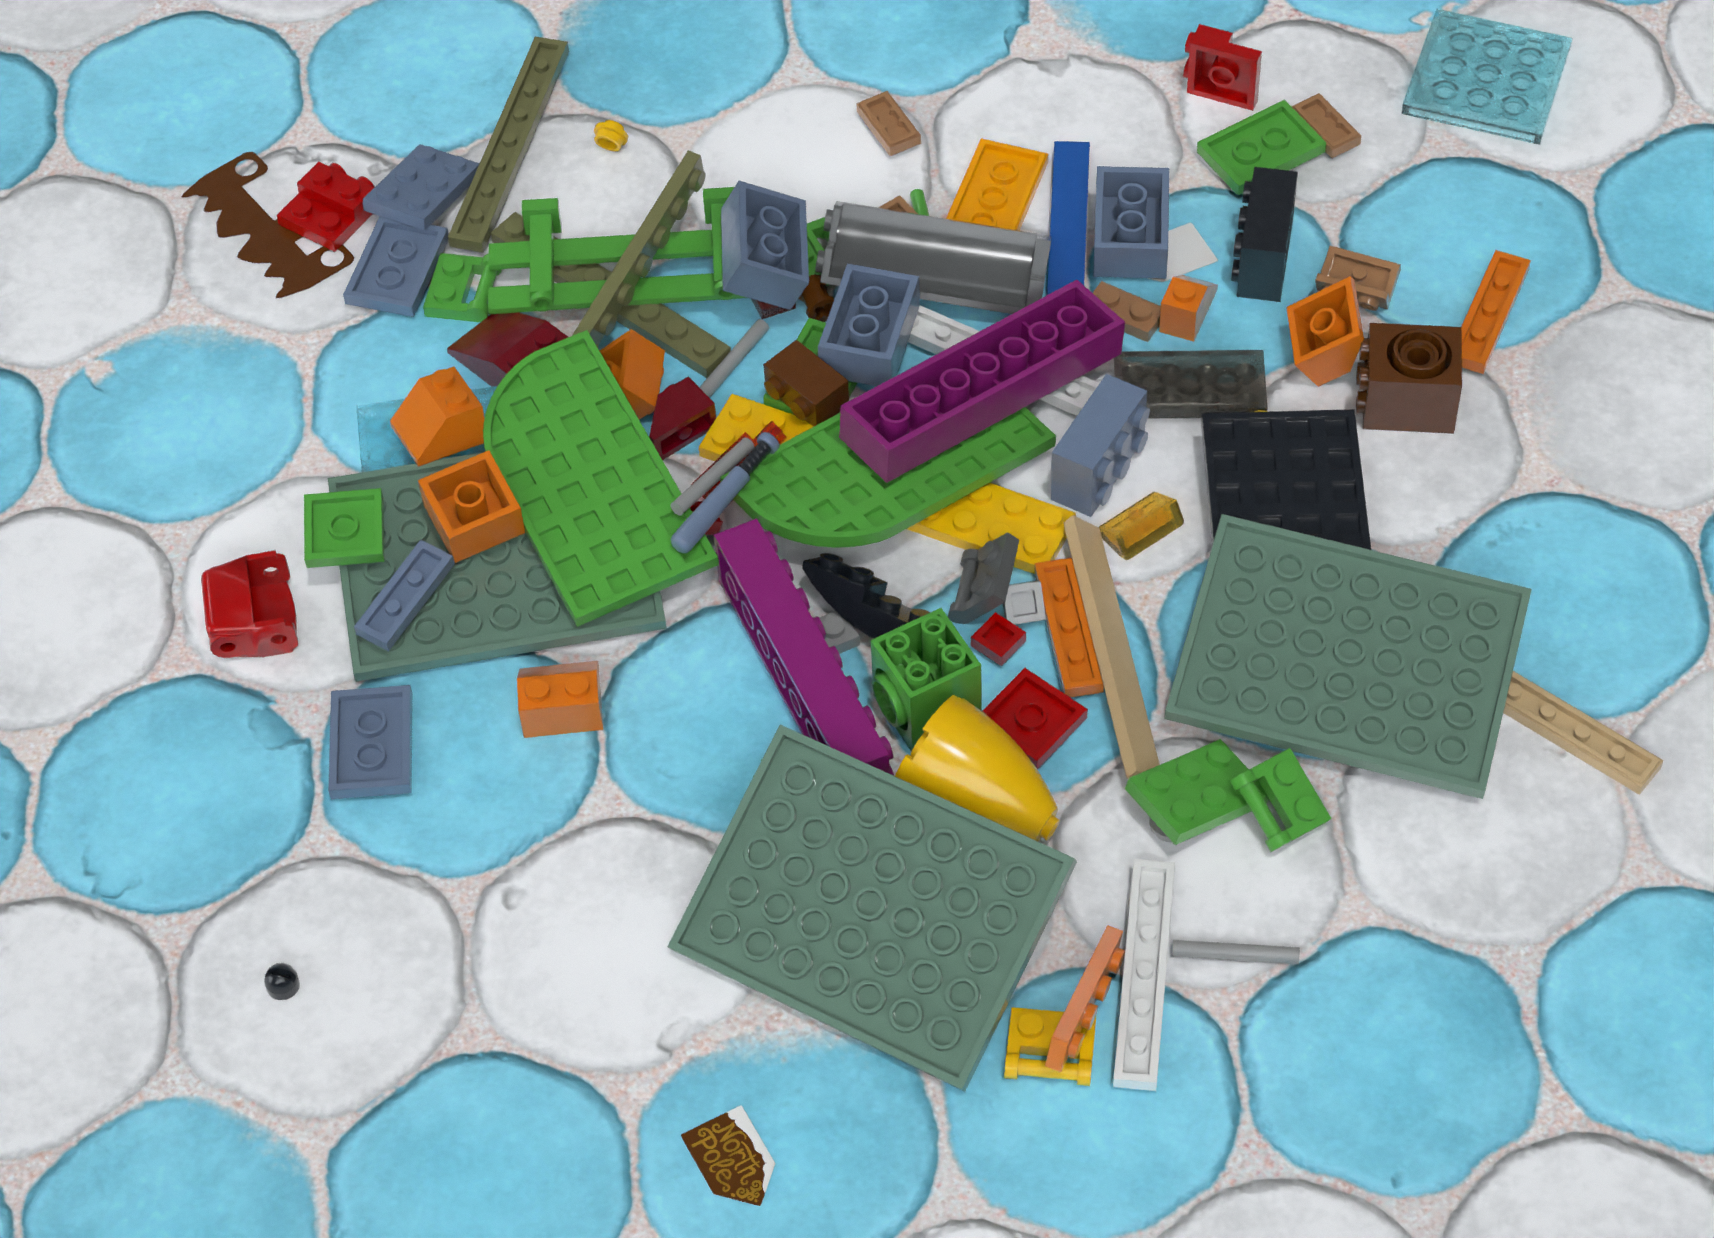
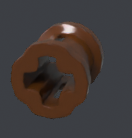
M814 274L809 276V284L798 299L805 303L808 318L826 322L835 298L829 296L826 284L820 283L821 275Z

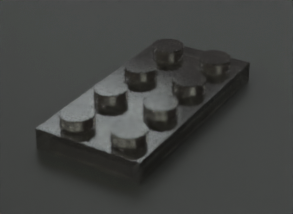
M1263 350L1122 351L1121 355L1113 358L1114 377L1147 390L1146 407L1150 409L1148 419L1201 418L1202 413L1254 412L1258 410L1267 411L1268 409Z

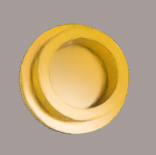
M606 120L595 125L594 141L600 147L609 151H619L621 146L627 143L629 136L620 123Z

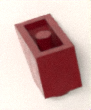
M689 376L676 384L669 385L663 392L658 394L649 438L662 460L709 431L716 420L715 403Z

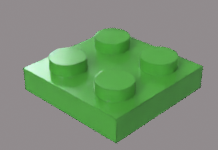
M381 488L304 494V561L307 568L385 562L384 502Z

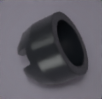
M276 963L269 967L265 974V987L272 998L287 1000L298 992L300 981L297 972L290 965Z

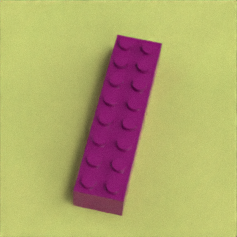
M1075 280L841 405L839 438L888 483L1121 355L1125 321L1083 284Z
M756 518L714 534L715 551L719 561V565H717L719 582L801 733L894 776L889 764V760L893 759L894 756L888 739L885 736L879 737L875 730L876 721L868 705L862 707L858 700L859 691L851 675L847 677L844 675L841 669L843 664L838 650L834 645L829 647L825 641L826 632L818 616L814 618L811 616L809 601L803 588L796 589L793 584L794 577L786 559H779L777 544L771 531L764 532Z

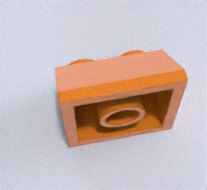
M1349 276L1286 307L1295 366L1318 387L1351 372L1361 343L1364 340L1355 281Z
M630 329L599 351L640 420L655 411L661 378L664 373L665 350Z
M455 367L441 369L431 375L419 378L390 420L392 429L418 467L484 444L483 428L485 418L483 406Z
M598 661L519 669L517 676L518 710L524 738L603 730Z

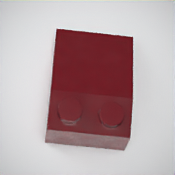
M520 312L491 314L447 348V352L496 390L505 375L521 360L537 350L568 338V336L547 320Z

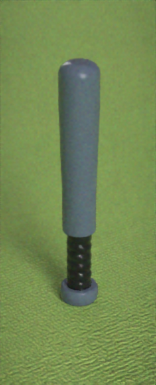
M767 432L761 433L757 438L758 445L755 446L739 466H735L721 483L672 535L671 544L678 552L688 553L750 480V475L761 464L762 460L769 453L774 454L779 449L780 444L773 435Z

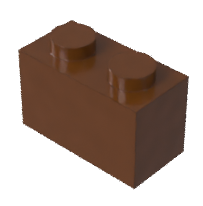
M798 340L792 342L763 364L764 387L767 393L773 399L781 400L791 408L793 414L799 420H806L813 427L838 414L841 405L849 401L848 380Z

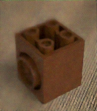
M1369 323L1368 338H1364L1359 350V360L1364 362L1357 363L1356 385H1359V390H1363L1357 391L1356 414H1363V429L1454 434L1462 390L1461 327Z

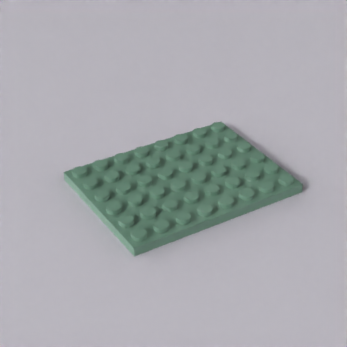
M481 453L435 460L419 467L417 464H410L328 478L329 492L381 488L383 493L385 562L339 565L353 674L356 682L667 629L660 591L577 627L525 532L513 539L455 563L399 639L387 651L356 635L355 624L420 540L449 554L423 505L418 480Z
M1221 514L1166 706L1164 719L1285 750L1291 748L1293 752L1483 799L1532 589Z
M780 724L667 947L965 1092L1077 861L1067 854Z

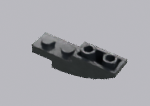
M822 553L820 557L803 561V571L824 600L851 625L873 639L930 613L923 609H911L902 605L901 599L885 595L888 582L875 577L874 572L870 569L852 567L843 563V558L838 555Z

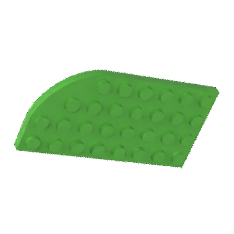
M588 330L533 352L516 364L505 375L494 391L486 410L483 428L485 451L489 450L521 507L525 532L577 627L719 565L718 556L705 534L688 553L678 552L672 546V535L693 512L689 508L682 515H677L671 509V503L682 493Z
M1024 407L886 483L839 438V413L780 444L779 449L774 454L769 453L750 475V480L733 500L753 520L757 518L764 529L791 541L832 548L869 545L895 536L1055 447L1056 435ZM728 473L720 476V483L728 475Z

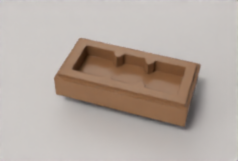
M888 91L856 103L857 113L889 156L921 144V134Z
M1320 93L1291 106L1326 142L1325 152L1331 158L1361 144V135Z

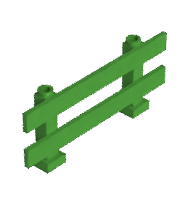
M734 187L703 189L705 223L712 224V230L670 232V237L665 247L659 248L652 258L653 260L713 256L714 273L640 278L634 287V295L628 305L747 298L723 291L721 208ZM558 198L522 200L525 234L530 235V241L489 243L488 265L489 270L530 268V285L488 287L489 314L589 308L606 280L554 283V266L618 262L635 234L554 239V233H562Z

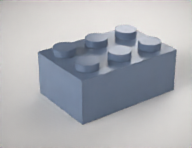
M1097 166L1093 277L1166 279L1169 228V168Z
M739 180L721 208L723 291L791 310L809 284L806 200Z
M847 263L818 344V357L851 382L878 386L897 376L920 307L919 276Z
M1109 374L1104 376L1052 451V501L1089 517H1092L1099 505L1104 506L1108 502L1113 490V484L1118 478L1123 479L1130 467L1132 456L1135 452L1140 453L1148 440V432L1145 431V424L1150 413V409L1146 407L1147 390Z

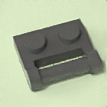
M1007 532L993 541H988L978 550L966 549L963 552L960 563L963 571L956 600L950 605L948 618L952 622L959 624L970 623L1006 602L1019 539Z

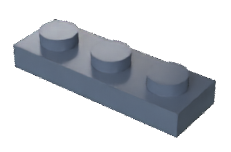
M420 540L355 624L356 635L389 651L454 566L453 556Z

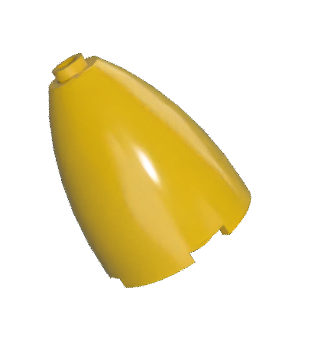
M955 695L949 697L923 727L924 733L915 744L911 754L905 755L895 777L1036 841H1039L1041 838L1049 840L1060 823V819L1055 817L1058 807L1035 765L1005 730L984 712L964 698L961 699Z

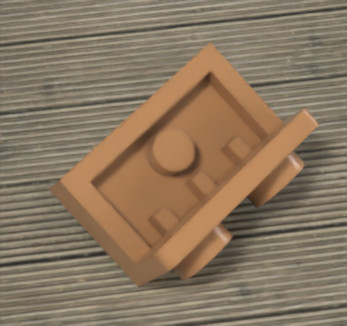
M1329 246L1321 273L1317 274L1315 283L1317 290L1320 291L1351 276L1355 281L1358 305L1360 307L1373 311L1378 310V307L1388 309L1401 271V264Z

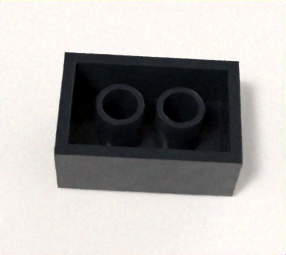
M1254 167L1252 181H1245L1242 203H1248V206L1240 208L1238 230H1244V232H1238V235L1235 237L1233 257H1240V260L1234 259L1231 281L1238 282L1237 297L1281 302L1294 217L1297 171Z

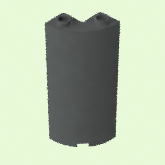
M836 201L833 210L827 209L824 231L830 232L829 241L825 251H818L815 272L822 273L820 283L839 286L848 263L919 276L920 299L1013 314L1042 298L1052 236Z

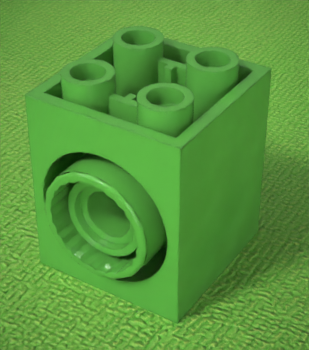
M942 608L871 640L873 696L887 721L896 728L911 752L924 733L923 727L952 695L966 699L982 711L981 663Z

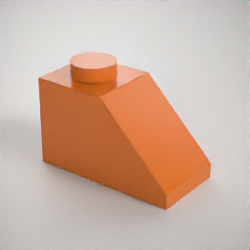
M1185 275L1172 277L1161 302L1159 332L1194 342L1217 292L1218 284Z

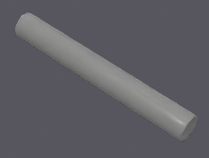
M758 319L699 387L709 398L768 331V324L764 320Z
M743 438L671 503L673 512L677 515H682L720 481V476L730 472L755 448L753 442L749 438Z
M1173 940L1172 957L1299 964L1300 947Z

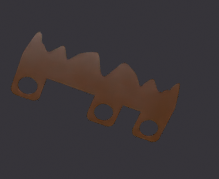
M245 152L204 175L184 192L181 197L207 196L208 200L204 207V212L222 210L216 222L218 237L225 238L250 234L249 240L238 252L237 257L251 263H271L264 276L284 278L283 288L276 294V298H282L308 289L350 265L354 261V256L344 245L338 249L343 253L344 259L336 266H326L321 262L322 254L330 250L324 246L306 255L295 243V241L303 236L280 226L278 219L273 220L246 192L242 186L266 173L268 166L256 153ZM250 159L258 164L257 171L248 176L239 175L235 171L236 165L242 160Z

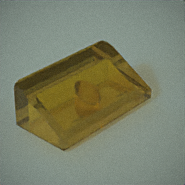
M1152 492L1100 525L1099 529L1102 539L1121 558L1129 560L1184 524V519L1176 499Z

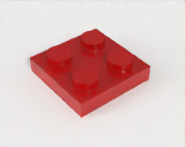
M1024 668L982 712L1005 730L1022 748L1038 770L1087 719L1088 709L1030 670Z

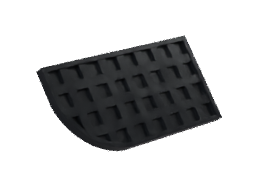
M1355 409L1202 413L1201 430L1212 546L1221 514L1371 550Z

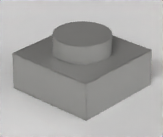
M1040 580L1009 584L1006 602L1003 603L1005 619L1013 624L1046 620Z
M836 611L819 617L826 632L825 641L829 647L834 645L839 654L860 645V636L854 626Z

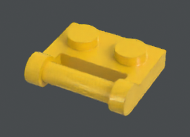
M1011 1007L1004 1078L1017 1079L1018 1075L1076 1080L1077 1085L1090 1086L1096 1017L1090 1030L1085 1028L1081 1030V1033L1084 1034V1040L1076 1059H1079V1063L1066 1062L1062 1071L1059 1072L1046 1067V1060L1020 1058V1054L1047 1056L1052 1035L1064 1012Z

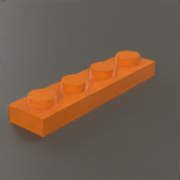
M1495 250L1461 326L1462 368L1484 374L1528 274L1531 260Z
M1072 558L1035 563L1034 573L1036 580L1041 581L1046 623L1063 693L1070 698L1103 693L1104 686Z
M1107 925L1052 1035L1045 1063L1046 1067L1061 1072L1068 1057L1076 1059L1084 1040V1034L1081 1033L1082 1028L1090 1030L1098 1011V1005H1095L1096 1000L1102 1002L1105 1000L1111 985L1112 977L1108 975L1110 972L1117 974L1125 955V950L1119 948L1123 934L1122 930Z

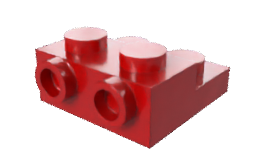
M1199 24L1196 32L1189 33L1185 44V52L1189 53V58L1186 61L1183 77L1188 78L1187 93L1253 111L1258 102L1262 51L1233 44L1232 32Z
M318 162L297 182L299 193L277 214V219L280 226L336 252L372 215V213L364 211L363 198L375 186L364 176L355 179L347 175L345 170L337 163H331L327 166Z

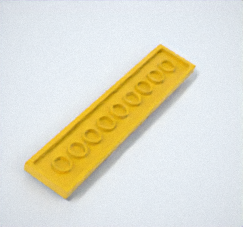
M731 394L700 443L699 456L718 462L743 438H749L754 446L758 445L757 438L759 435L767 432L773 435L779 444H782L813 426L806 420H799L793 414ZM988 483L907 529L964 550H978L988 541H993L1008 532L1019 539L1013 567L1035 574V563L1052 561L1057 558L1067 539L1064 522L1071 516H1076V512Z

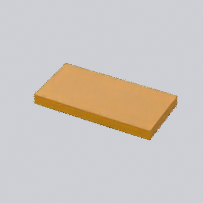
M981 138L946 219L1020 231L1047 167L1048 153Z

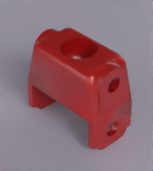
M276 550L250 554L212 567L202 573L201 586L205 626L212 654L222 658L268 657L291 653L298 646L296 610L290 588L286 582L290 579V570L284 554H277ZM270 567L277 568L275 571H265V569Z

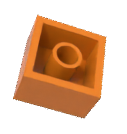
M489 450L418 480L423 505L446 549L453 556L455 563L525 533L521 507Z

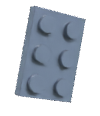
M419 144L363 198V209L366 212L425 231L470 186L480 163Z
M379 216L343 293L345 304L414 317L435 271L439 255L443 253L448 242V228L430 225L423 231Z
M410 685L331 691L328 786L331 799L412 793V690Z

